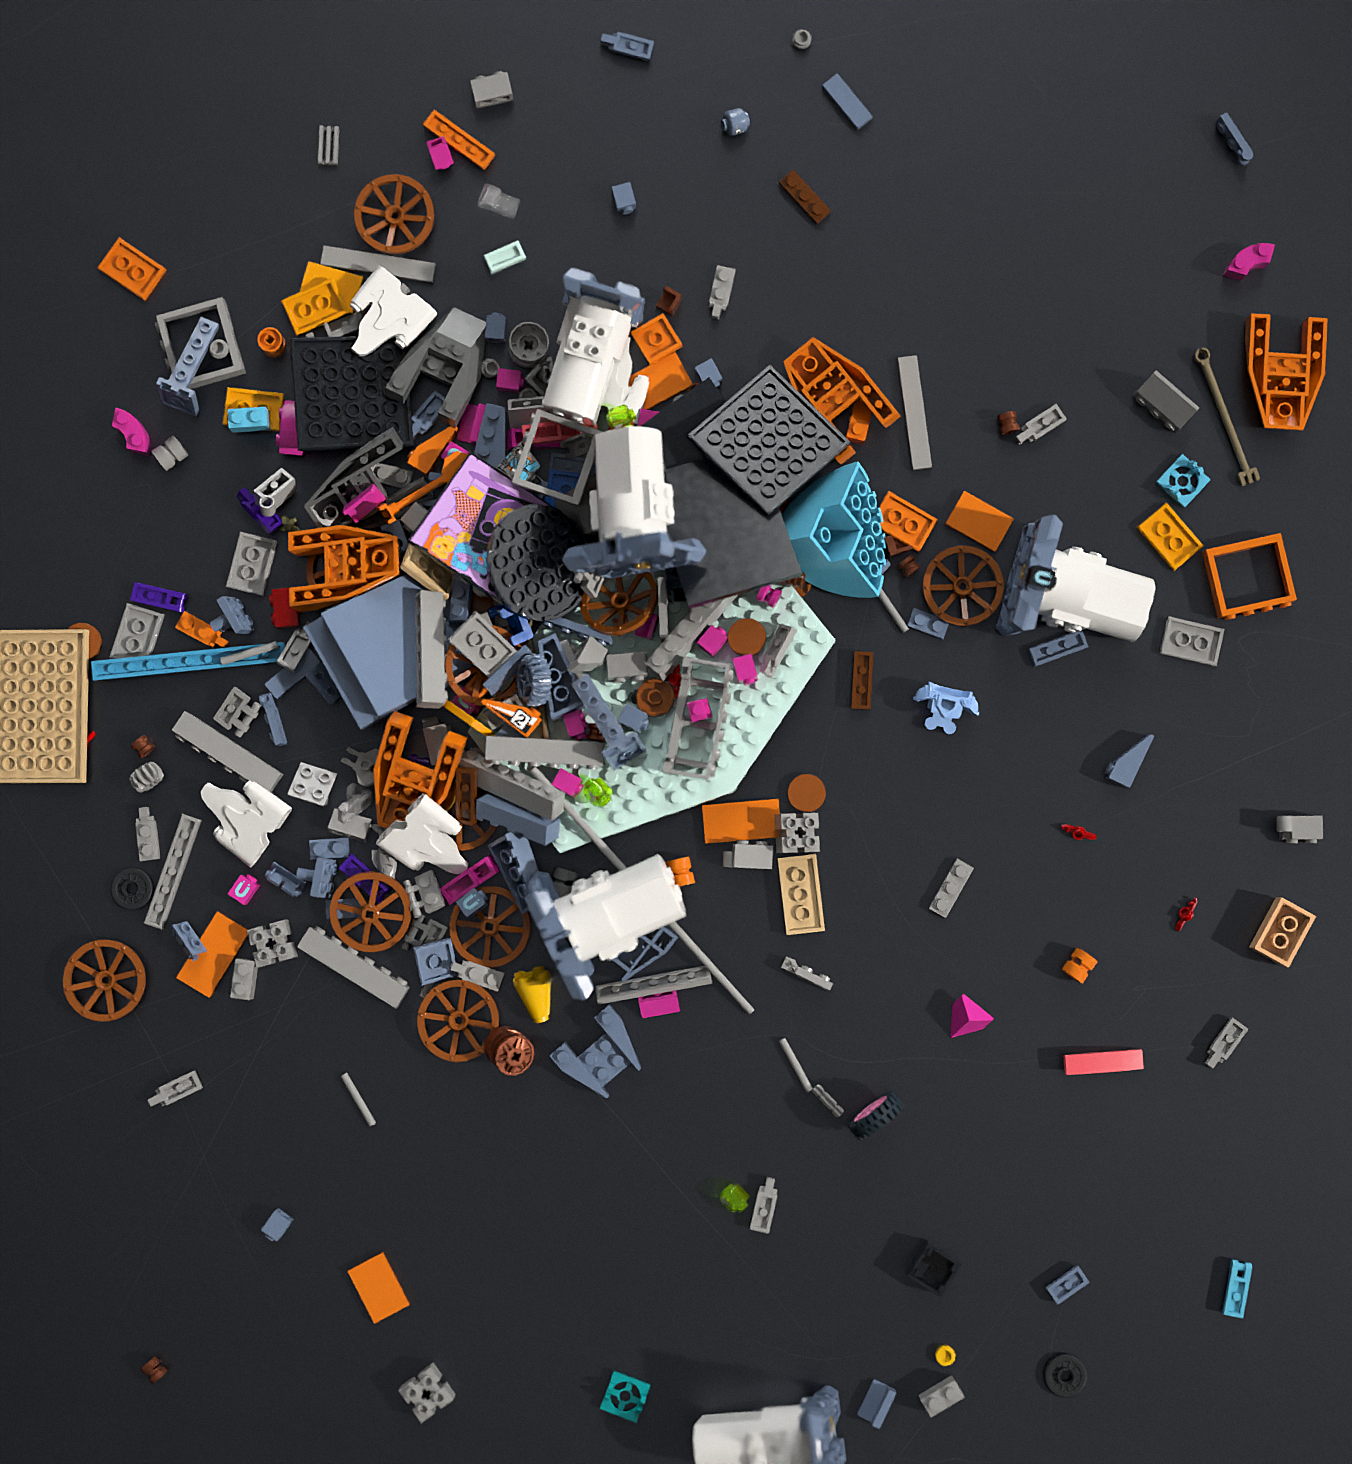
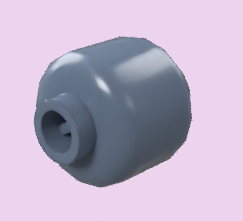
M737 108L724 112L720 124L723 131L733 136L744 133L750 125V119L746 111Z

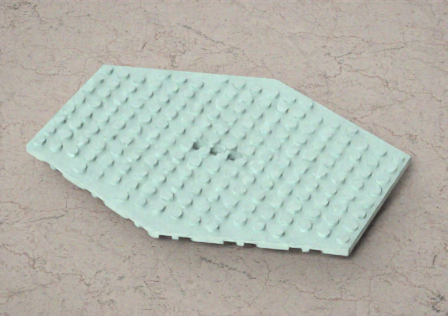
M665 570L650 572L657 585L658 577H665ZM637 574L622 577L625 592ZM644 577L632 596L650 589L649 582ZM606 578L602 585L612 593L617 592L616 578ZM781 583L770 585L772 589L782 591L781 597L774 608L769 607L766 602L756 600L760 588L738 594L713 623L714 627L717 628L719 626L727 633L725 635L727 639L731 626L743 618H752L764 627L766 632L765 646L757 655L752 656L758 680H755V683L746 686L739 684L733 658L741 657V655L736 654L730 648L728 641L714 658L702 650L697 643L685 656L730 664L731 670L734 671L733 680L729 682L730 704H726L725 712H728L727 721L722 723L721 728L724 731L723 742H719L718 749L721 750L720 759L715 761L714 778L711 777L710 782L675 774L666 775L662 772L663 764L666 762V754H668L678 698H675L674 705L667 714L660 717L648 716L650 721L646 730H642L640 734L637 733L646 751L614 771L604 755L603 766H598V770L586 769V765H578V769L567 768V764H559V767H547V763H539V766H536L551 784L560 768L583 780L582 784L584 787L579 795L576 794L574 798L565 793L564 799L600 838L614 835L666 815L697 806L700 803L731 794L736 790L753 762L782 722L786 713L815 673L821 661L835 643L834 637L792 585L790 587L787 584L783 586ZM599 591L596 598H590L589 603L610 601V598ZM650 596L632 603V605L644 610ZM658 600L657 607H656L655 611L653 612V614H656V615H658V616H659V600ZM687 601L675 602V604H672V602L668 603L669 634L691 610L688 607ZM580 602L573 610L561 617L590 627L582 616ZM611 608L589 609L591 618L596 621ZM631 611L625 612L629 622L638 616ZM618 612L602 625L614 626L612 619H618ZM659 622L652 641L636 636L634 634L635 630L632 633L623 634L621 637L610 635L613 643L612 646L606 644L605 648L608 650L606 655L645 651L648 660L662 644ZM542 624L533 637L535 653L539 655L538 641L555 633L560 642L567 639L569 644L573 643L576 651L579 645L585 641L578 638L576 633L570 632V634L559 631V627L552 626V628H549ZM784 624L794 627L797 632L776 672L772 677L764 675L759 671L764 663L765 658H763V655L779 625ZM605 655L606 661L600 668L596 667L592 671H583L582 673L583 675L588 673L618 722L626 704L640 710L637 704L632 703V699L636 696L640 685L648 679L658 677L648 669V678H644V681L633 682L630 679L625 680L624 683L615 684L608 678L607 656ZM683 659L680 662V674L683 672ZM697 663L692 664L693 678L723 683L725 668ZM513 677L500 688L501 693L510 686L514 679ZM666 681L671 686V688L674 689V686H672L669 683V681ZM691 686L687 703L708 699L713 717L703 721L717 722L723 691ZM518 689L511 696L514 694L518 695ZM521 701L522 705L527 707L528 709L533 707L538 711L537 706H528L527 704H524L523 701ZM546 701L545 709L551 739L576 741L570 738L564 718L553 722L549 703ZM485 706L476 720L496 735L504 724L492 730L483 715V712L489 709ZM686 706L685 717L691 718L688 706ZM585 708L582 710L584 716L581 719L585 718L588 729L585 732L587 736L590 732L589 723L595 722ZM540 723L528 738L543 739ZM620 725L626 736L634 732ZM471 726L468 733L485 754L486 736ZM684 726L681 732L677 756L683 759L708 763L711 759L715 731ZM587 738L584 739V740H581V741H584V742H595V741L587 740ZM606 741V742H601V743H604V749H603V750H605V749H607L608 747H610V746L608 745L607 741ZM500 760V764L537 780L530 772L535 766H528V762H520V765H508V761ZM676 764L673 769L706 775L707 771L705 768ZM589 792L602 804L601 806H593L589 802V799H592ZM563 809V813L557 816L560 818L559 838L552 841V844L559 853L593 842Z

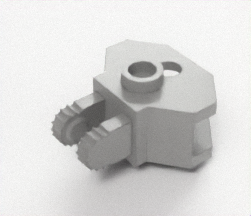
M348 747L346 751L358 756L356 763H353L347 758H342L341 762L356 770L358 783L366 787L373 785V768L379 749L375 748L367 753H360Z

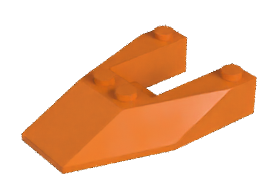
M1251 313L1246 318L1245 346L1247 368L1264 428L1303 431L1325 376L1328 318L1308 317L1302 322L1301 354L1269 352L1270 314Z
M814 337L783 361L791 385L835 428L836 426L831 420L860 397L885 428L901 417L863 368ZM849 445L835 459L840 464H843L856 452Z
M344 525L288 532L289 552L297 557L324 553L325 583L289 588L290 607L298 612L318 610L345 601L399 575L397 536Z
M394 711L387 721L373 770L377 825L387 829L395 820L405 821L406 816L409 814L407 811L408 807L422 794H426L440 805L448 795L456 768L464 751L467 737L449 731L443 740L435 769L427 768L401 758L412 717Z

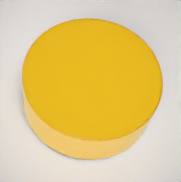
M942 1345L937 1348L935 1358L940 1365L949 1366L955 1360V1352L950 1346Z

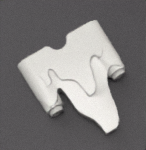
M380 265L377 266L361 286L350 304V307L356 312L363 311L368 305H372L360 323L359 336L351 349L358 356L368 355L381 344L396 337V345L401 349L408 347L437 315L434 308L417 294H403L400 290L401 282Z
M628 337L620 363L614 364L600 410H606L613 421L619 422L622 420L626 425L638 427L640 411L643 409L649 386V378L644 375H638L633 385L629 387L632 361L629 354L631 339Z
M248 781L243 788L249 799L234 790L220 789L211 783L205 784L201 790V797L222 824L213 833L215 839L247 866L252 867L269 845L267 832L271 833L275 829H279L290 814L292 807L255 781Z
M422 794L408 807L407 811L409 814L406 816L405 821L395 820L376 841L377 846L412 870L419 871L424 865V861L453 874H461L468 869L469 863L460 855L454 840L446 834H453L455 836L461 829L460 823L426 794Z

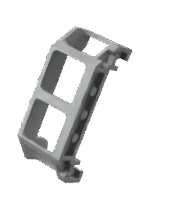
M684 657L682 663L683 672L681 674L682 680L669 749L662 772L666 775L675 774L710 782L711 777L714 778L715 761L720 759L721 750L718 749L719 742H723L724 731L721 728L722 723L727 721L728 712H725L726 704H730L729 682L733 680L734 671L731 670L730 664ZM697 663L725 668L723 683L693 678L692 664ZM691 686L723 691L717 722L701 720L694 723L691 718L685 717ZM684 726L715 731L711 759L708 763L683 759L677 756L681 732ZM676 764L705 768L707 771L706 775L673 769Z

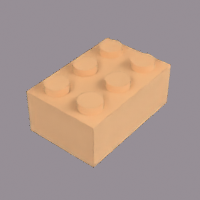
M1276 897L1249 948L1282 967H1289L1316 916L1282 897Z

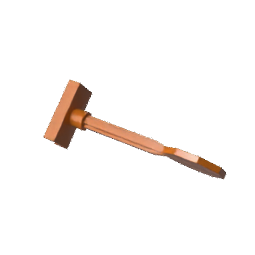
M458 451L452 453L444 459L441 471L442 476L397 503L393 502L388 506L384 503L378 505L376 510L382 511L383 517L387 518L383 520L384 523H393L396 521L394 515L398 514L402 508L442 484L448 483L468 454Z

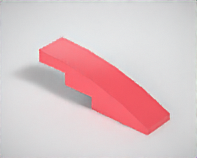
M554 422L539 423L532 445L560 443L583 432ZM597 422L596 425H589L583 423V425L597 429ZM531 424L521 426L523 438L525 432L530 431Z
M1142 1049L1063 1055L1065 1075L1144 1069Z

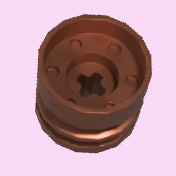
M501 1026L494 1029L485 1040L484 1051L486 1057L501 1072L507 1075L523 1073L533 1061L534 1050L532 1044L511 1026Z

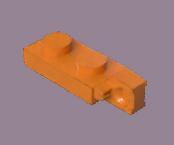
M185 611L175 626L178 630L208 646L214 647L215 644H218L225 648L229 642L220 637L222 632L219 630L215 632L211 625Z

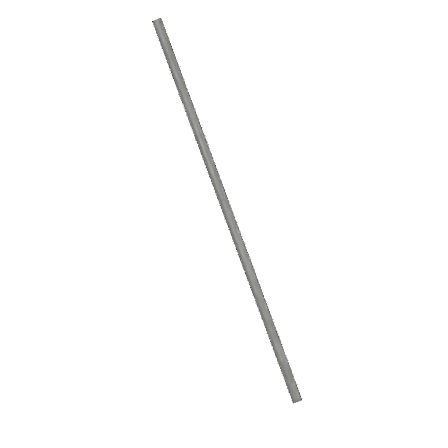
M536 766L530 771L537 780L554 787ZM564 799L563 809L619 871L626 869L627 867ZM675 921L668 924L748 1014H751L754 1008Z

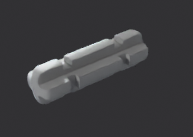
M820 1084L816 1085L812 1092L819 1096V1100L829 1110H832L835 1117L841 1116L844 1110L839 1105L837 1106V1102L827 1092H824Z

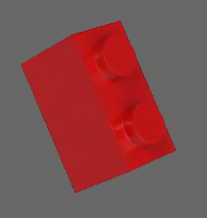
M289 588L272 589V595H269L270 606H273L274 613L271 614L272 625H275L277 629L301 627L300 612L290 607Z

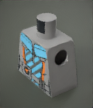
M521 441L496 469L510 477L512 469L517 468L519 463L516 460L520 449L523 450L525 444ZM530 451L520 479L539 485L543 480L535 472L540 468V464Z

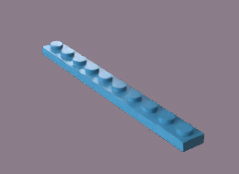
M278 642V649L222 665L220 658L264 644L91 661L93 681L276 663L285 648V642Z

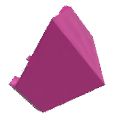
M962 994L952 1005L950 1038L982 1030L994 1018L965 994Z

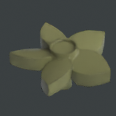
M282 517L283 525L280 528L281 531H301L296 526V518Z

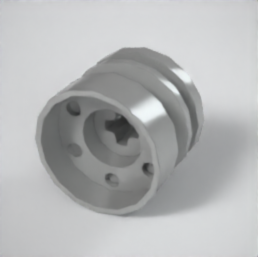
M523 322L517 325L510 334L508 347L509 355L513 362L519 367L529 369L534 368L546 359L549 338L545 329L534 322ZM525 345L528 347L532 345V350H525Z

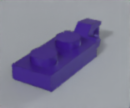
M245 487L238 492L236 497L241 502V506L269 535L283 525L282 519L276 513L270 517L262 515L260 507L255 503L254 494L251 495Z

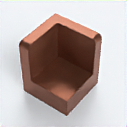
M665 286L656 307L673 316L682 301V294Z
M892 535L885 537V550L888 558L909 552L912 549L911 545L906 546L894 539Z

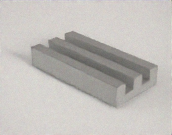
M320 126L318 164L338 165L339 127ZM324 132H327L326 160H323ZM331 132H334L333 161H330Z

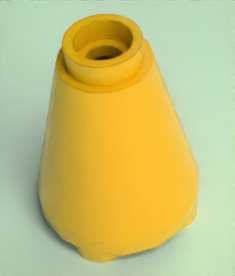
M538 966L530 972L519 971L514 973L513 985L534 1023L547 1021L550 1013V971L544 970V966Z

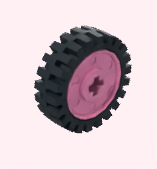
M889 1091L864 1107L863 1110L858 1112L859 1114L850 1120L847 1126L857 1140L866 1139L883 1128L890 1120L894 1119L904 1106L893 1091Z

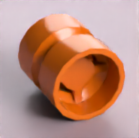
M272 327L264 328L260 331L257 341L263 352L273 358L281 356L286 350V341L281 333Z
M689 857L665 862L667 868L670 867L673 873L675 885L684 886L695 883L693 872L689 871L691 868Z
M1077 947L1071 955L1072 960L1067 961L1061 970L1077 982L1083 984L1088 977L1087 971H1092L1097 964V960Z

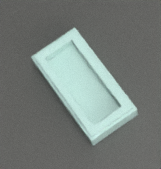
M519 241L484 255L491 274L526 260Z

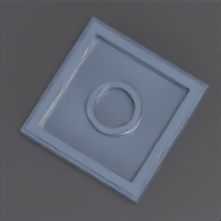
M451 938L413 947L420 985L423 986L458 976V972L449 969L451 962H456Z

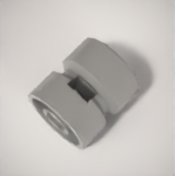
M174 435L165 441V446L160 445L152 450L153 455L166 471L175 465V460L181 461L188 456V453Z

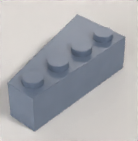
M486 403L474 451L475 455L495 468L507 456V412L505 407Z
M556 633L539 640L540 656H543L547 660V665L550 666L552 688L550 689L551 695H549L548 703L551 719L553 722L563 719V715L580 709L583 710L586 707L571 685L577 679L573 672L566 670L569 662Z
M488 793L477 799L476 819L480 821L486 819L493 826L502 825L507 827V831L522 833L524 838L542 845H547L559 838L560 818L558 817L551 821L493 793Z
M509 832L487 846L521 913L524 914L530 911L525 901L526 895L529 892L527 888L528 882L534 873L538 871L528 839L524 838L522 833Z

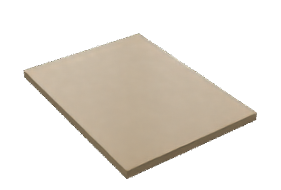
M0 630V783H86L89 630Z

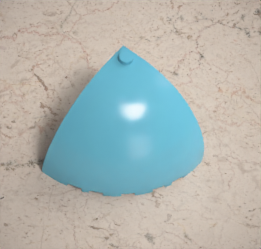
M859 462L833 470L812 483L791 502L783 512L782 518L801 572H805L806 582L839 595L871 598L879 597L884 576L881 575L882 566L886 565L883 551L886 548L885 533L882 534L880 523L883 522L880 507H876L875 491L871 492L867 483L869 478Z

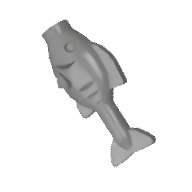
M377 824L371 825V828L378 833V836L386 830V828ZM380 847L378 850H372L374 866L380 873L395 879L397 859Z

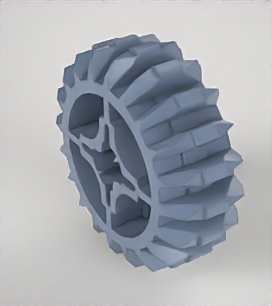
M539 654L525 655L517 668L515 681L517 682L518 695H520L521 701L528 706L545 704L549 700V695H551L552 679L551 672L549 671L550 666L547 665V660Z

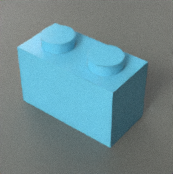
M266 407L227 409L228 428L233 433L271 430L270 411Z

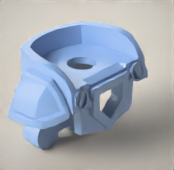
M928 682V685L920 688L916 696L913 697V700L916 702L928 700L927 708L931 710L933 716L927 718L924 724L929 730L939 726L943 727L944 732L947 734L954 733L956 725L951 721L952 719L960 718L962 709L971 715H979L978 703L973 696V692L955 690Z

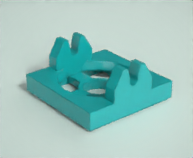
M614 1370L600 1409L637 1422L650 1384ZM620 1382H627L625 1388L620 1390L614 1388ZM633 1384L639 1390L640 1398L633 1396L631 1391ZM622 1391L630 1392V1400L622 1401L619 1395ZM611 1394L618 1397V1408H615L612 1404ZM630 1402L638 1404L632 1410L623 1411L625 1404Z

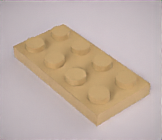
M816 854L777 858L786 935L825 931Z

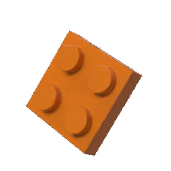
M663 313L631 331L633 339L649 365L683 347Z

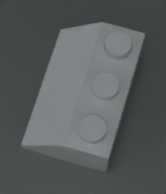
M1157 370L1134 394L1136 401L1140 405L1149 408L1150 413L1155 418H1160L1164 421V425L1170 431L1174 430L1177 432L1199 409L1195 403Z

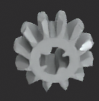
M149 762L131 773L129 780L133 788L137 792L142 793L158 785L164 774L156 763Z

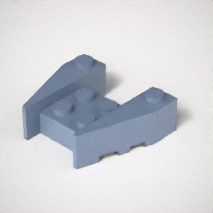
M665 925L659 929L653 939L646 935L638 937V945H636L635 949L629 952L623 951L618 953V956L612 960L627 971L621 981L624 982L667 953L677 940V934Z
M610 1004L594 1017L606 1033L577 1056L570 1046L564 1042L550 1054L552 1060L563 1072L606 1098L609 1097V1093L603 1086L631 1062L638 1071L641 1069L623 1020Z

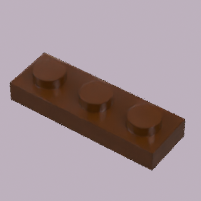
M794 170L779 181V185L816 225L831 213L828 206Z
M854 651L851 709H871L873 652Z
M458 766L456 768V820L460 824L474 826L477 823V768Z

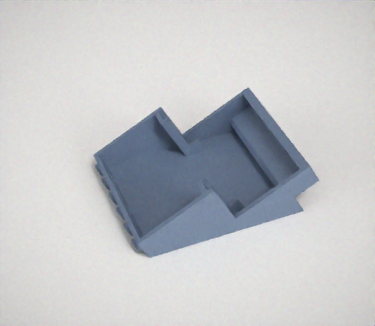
M409 574L321 613V618L303 627L362 730L416 700L415 596L420 590H430ZM450 597L445 600L446 605L443 611V617L446 618L444 654H446L451 643L449 638L463 624H452L449 622ZM457 648V650H456L455 652L464 655V654ZM453 658L452 670L454 677L471 668L473 664ZM448 682L445 684V689L450 687Z

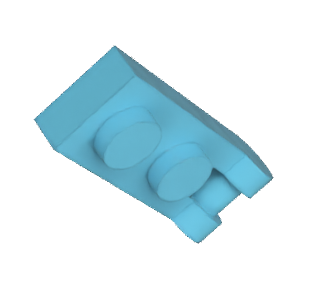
M1232 1259L1222 1313L1243 1318L1252 1263L1245 1262L1243 1264L1239 1263L1238 1260ZM1238 1271H1243L1242 1277L1237 1276Z

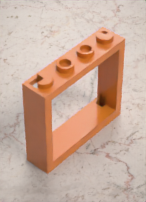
M1281 533L1206 549L1202 552L1218 618L1224 617V620L1236 618L1235 615L1242 613L1243 616L1255 614L1254 611L1261 609V612L1273 610V606L1280 605V608L1292 606L1291 602L1297 600ZM1274 544L1286 597L1226 609L1214 557Z

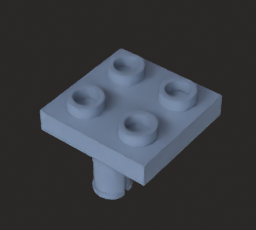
M222 596L217 599L223 614L210 622L215 632L218 630L224 632L230 627L233 628L235 633L249 634L254 631L252 627L253 621L248 615H245L243 611L244 606L238 598Z
M317 857L315 870L298 868L296 879L312 882L310 896L330 898L334 891L333 877L338 869L337 860Z

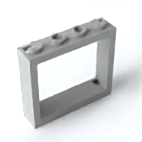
M222 297L156 316L158 322L155 323L158 334L161 333L163 339L160 341L163 352L166 351L168 357L165 359L167 368L173 372L177 363L166 323L212 309H218L233 366L194 377L188 389L246 373L226 301Z
M537 409L536 414L532 413L529 424H531L529 432H525L522 441L525 443L524 448L518 452L516 460L519 463L517 468H513L510 479H513L512 485L579 507L595 461L594 437L573 497L522 480L520 477L541 418L592 436L603 432Z

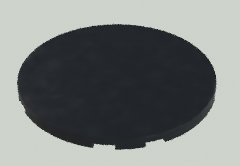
M526 505L506 514L494 528L486 551L487 574L499 600L516 615L534 621L556 619L573 610L582 600L581 597L584 591L580 586L583 580L580 583L574 582L575 571H570L562 558L569 548L588 545L583 532L572 518L566 516L561 510L549 505Z

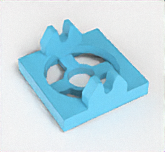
M1182 454L1156 483L1185 508L1211 479L1203 473L1202 467L1197 466L1196 461H1190ZM1179 467L1190 468L1186 474H1179L1175 469ZM1194 473L1197 477L1196 488L1190 484V477ZM1170 475L1175 478V486L1169 484ZM1180 476H1184L1188 480V484L1184 487L1180 486L1177 482ZM1187 489L1190 494L1181 495L1178 490Z

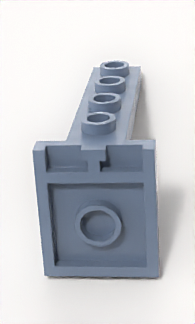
M200 317L169 380L159 377L156 382L162 404L197 417L200 410L195 391L188 388L218 331V323Z
M561 617L538 621L549 628H552V626L559 627V631L570 634V632L576 633L577 637L583 640L592 636L604 647L606 644L612 646L613 643L610 635L601 634L593 628Z
M588 673L571 683L610 746L603 750L602 754L613 771L646 751L635 731L627 736L625 735Z

